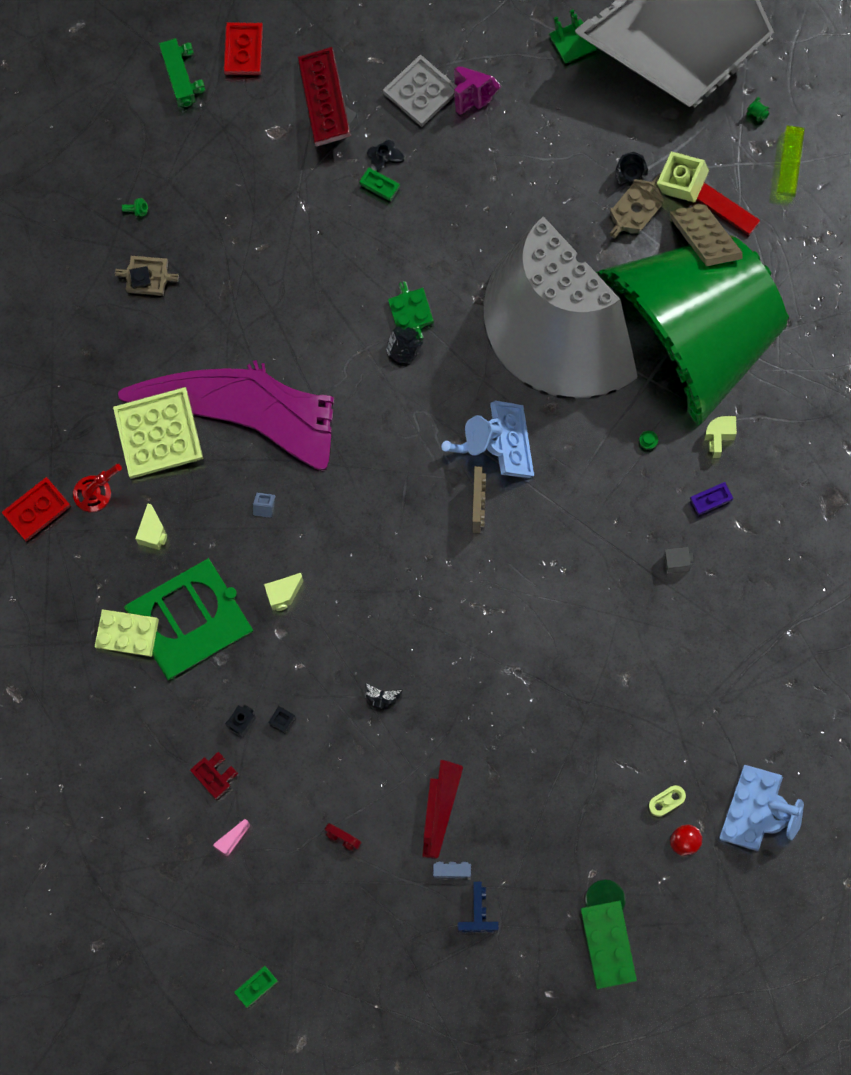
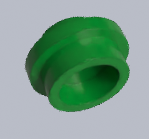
M653 431L643 432L639 438L640 445L645 449L655 448L658 444L657 434Z

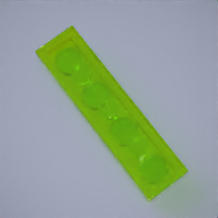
M786 126L777 195L795 197L805 128Z

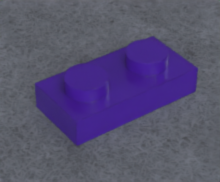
M723 482L691 496L690 500L699 516L733 501V496L726 483Z

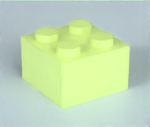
M671 152L657 185L662 194L695 202L709 169L705 160Z

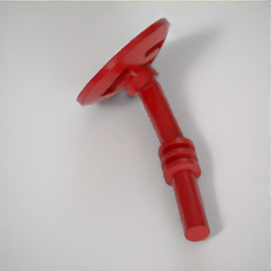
M116 464L106 472L102 471L97 476H87L78 481L73 490V499L76 505L86 512H97L103 509L111 498V489L107 482L112 476L122 470L121 465ZM88 480H94L93 482H87L83 485V483ZM104 485L106 490L105 496L101 495L99 486ZM78 490L82 491L84 498L82 502L78 499ZM98 501L101 502V503H99L98 505H95V506H88V504H94V503H97Z

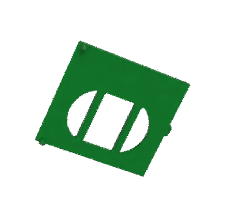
M209 558L124 606V609L129 614L151 617L153 606L157 603L178 636L177 639H172L161 635L158 631L156 632L152 655L167 680L175 679V676L253 632L252 627L234 600L237 594L235 588L226 587ZM192 582L206 585L216 595L218 608L214 618L210 616L191 585ZM183 586L187 588L207 623L186 635L182 633L162 598Z

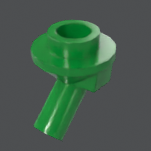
M142 198L134 200V205H122V212H134L135 216H145L148 210V205Z

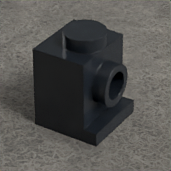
M238 705L229 720L226 721V727L244 738L256 719L253 714L254 710L247 705L243 707ZM240 715L245 716L243 721L238 720Z

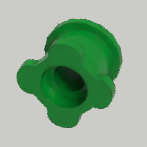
M757 97L747 108L748 112L746 113L748 116L752 114L757 118L756 121L758 122L766 120L770 114V107L764 106L760 102V97Z

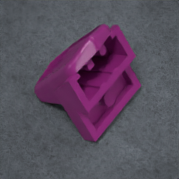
M461 66L454 69L455 85H457L454 89L456 112L462 115L473 106L478 110L481 109L501 88L500 84L493 76Z

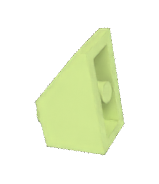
M147 504L135 539L140 545L160 550L161 545H164L166 542L167 534H165L164 527L151 504Z
M301 573L264 584L272 611L285 610L288 608L287 606L292 604L303 583Z

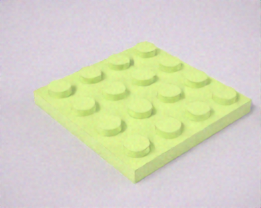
M186 387L113 407L130 479L203 459Z

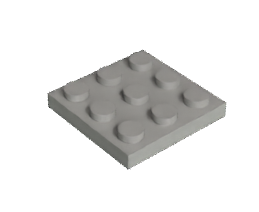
M420 54L383 89V94L422 127L455 96L454 89L457 85Z

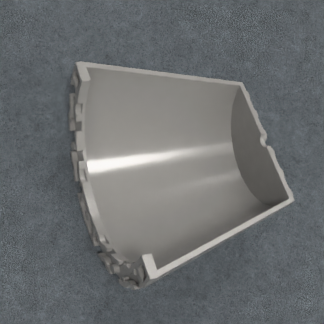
M616 0L609 8L604 9L598 16L587 19L575 30L576 34L685 105L693 106L694 108L703 101L701 97L704 95L708 97L715 91L716 84L720 87L730 77V72L732 75L745 64L743 62L745 59L749 61L757 54V48L761 44L764 46L773 39L771 35L774 33L760 0Z
M543 216L503 256L489 279L484 298V323L492 349L502 364L523 383L530 384L532 388L538 391L543 390L553 396L591 398L594 395L601 396L609 391L619 390L638 378L621 300L586 262L580 263L576 260L578 253Z

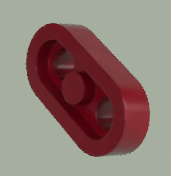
M327 823L324 828L327 838L336 841V839L343 842L342 846L350 851H353V849L358 850L362 843L354 836L330 823Z

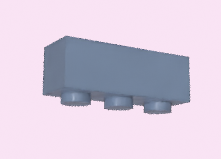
M436 862V864H433V878H471V864H468V862H461V864H456V862H449V864Z

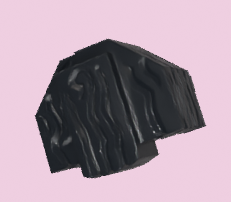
M636 152L622 155L616 166V177L619 185L628 183L631 186L634 179L640 180V177L648 175V167L644 156Z
M397 326L392 331L387 342L386 350L389 357L399 363H411L412 359L418 355L423 342L416 339L418 332L410 327L403 329Z

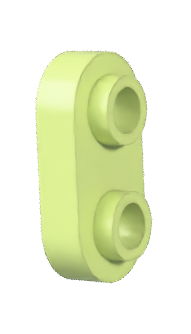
M671 786L652 798L649 803L650 813L653 816L662 817L682 805L686 798L684 789L680 786ZM672 794H677L679 799H672ZM660 804L662 809L656 810L655 805Z

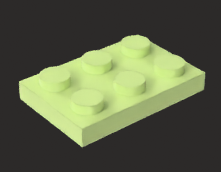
M102 610L95 648L152 657L159 619Z

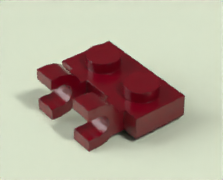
M219 752L209 761L204 757L190 769L216 800L231 787L228 781L238 775V772L232 766L222 775L215 769L216 766H219L226 760Z

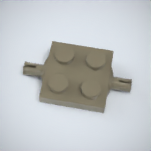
M131 256L127 270L116 269L115 272L116 277H126L127 293L163 296L167 281L178 282L179 274H169L167 272L168 259ZM148 266L151 286L133 289L129 269Z

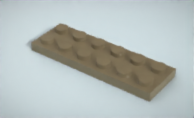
M697 204L694 207L678 208L675 211H670L671 220L706 266L743 259L740 248L706 205Z

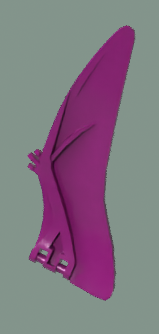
M257 360L253 361L255 369H252L251 365L248 364L247 369H206L176 373L125 387L118 392L119 400L129 403L186 387L193 415L230 421L253 428L305 464L317 470L323 471L327 469L331 445L332 428L330 427V422H332L333 409L331 408L334 404V397L314 395L288 387L266 373L265 363H261V369H259Z

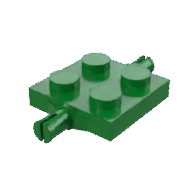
M404 281L402 285V282H400L401 294L388 299L396 327L400 326L403 329L410 327L418 332L422 341L424 337L421 329L434 324L424 288L409 291L407 283Z

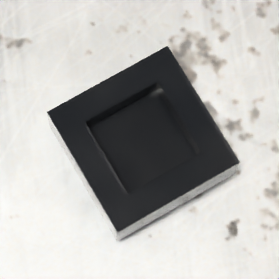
M148 266L129 269L133 289L151 286Z
M278 706L268 723L286 734L296 716Z

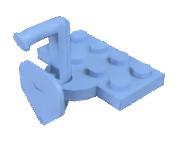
M493 401L490 403L491 420L487 421L482 416L476 415L467 421L465 425L467 442L459 445L452 444L450 441H444L441 445L444 452L449 451L462 454L469 452L474 456L484 452L487 448L490 453L498 456L501 475L522 478L534 476L523 405Z
M744 765L719 839L759 851L764 833L773 834L787 826L786 836L788 840H793L801 827L804 803L798 799L795 806L789 805L783 797L777 795L783 779L782 775Z

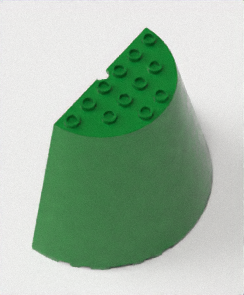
M731 235L729 236L742 251L743 259L706 266L691 245L596 272L609 288L613 287L620 294L623 292L627 293L625 298L633 303L634 307L651 326L662 345L668 351L671 360H676L679 366L676 370L681 382L686 381L688 385L684 388L688 397L687 412L698 426L706 420L784 331L789 319L782 297L770 276V269L761 263L756 251L752 252L741 240Z

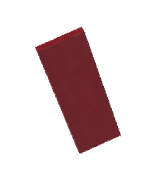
M329 47L299 56L300 72L316 147L350 137L351 133L333 48Z

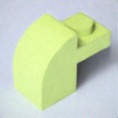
M721 416L712 420L708 425L704 440H712L709 441V452H712L713 458L721 457L722 440H735L737 435L736 416Z

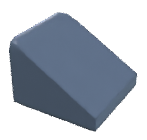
M256 493L253 503V515L272 517L275 495Z

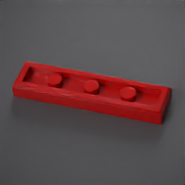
M703 183L696 201L706 205L709 210L750 236L760 223V220L706 183Z

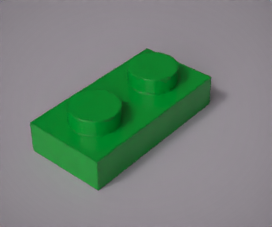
M369 167L359 181V185L390 202L400 188L399 183Z
M264 966L234 993L248 1009L278 983V980Z

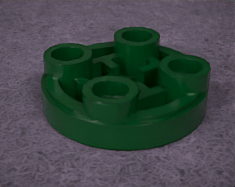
M599 880L593 883L587 890L585 896L586 907L618 900L621 901L622 911L625 907V893L614 881Z

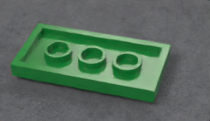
M621 901L580 908L596 988L637 981Z

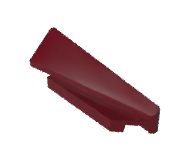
M440 760L439 778H430L422 857L435 859L439 857L463 771V766Z

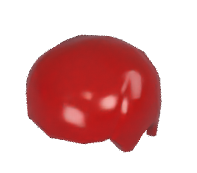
M682 825L675 829L670 836V845L681 856L691 855L700 849L703 837L697 827Z

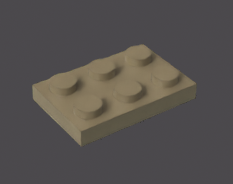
M476 466L474 468L473 533H480L481 527L485 525V510L481 509H485L486 473H482V467Z

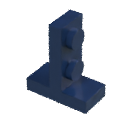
M474 882V922H458V933H498V922H482V919H486V907H482V899H486V887H482V882Z

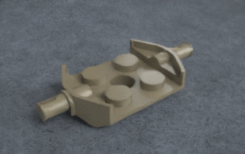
M660 174L652 182L634 179L631 187L617 204L610 208V215L616 224L609 233L611 237L616 238L621 231L631 234L640 233L663 205L664 199L657 185ZM635 205H638L641 207L642 210L640 212H634L631 208Z

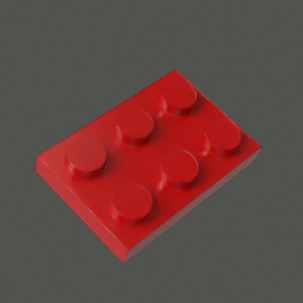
M262 23L226 24L224 73L226 75H261Z
M45 477L2 511V514L27 542L70 508L71 505L51 481Z

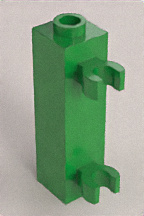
M176 38L161 42L159 46L178 107L190 106L196 102L194 93L206 91L202 79L192 84L190 83L182 56L194 54L191 42L185 43L180 47Z

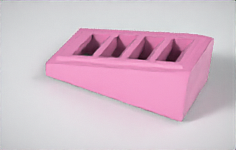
M244 819L215 842L213 847L226 857L229 856L249 829L250 823Z

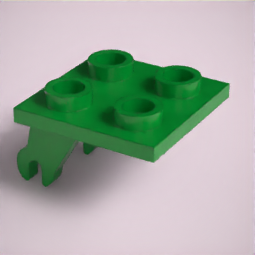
M574 9L569 11L571 16L570 25L562 28L558 17H554L555 31L549 33L565 64L597 50V47L576 34L575 30L583 22L581 19L578 20L577 14H574Z

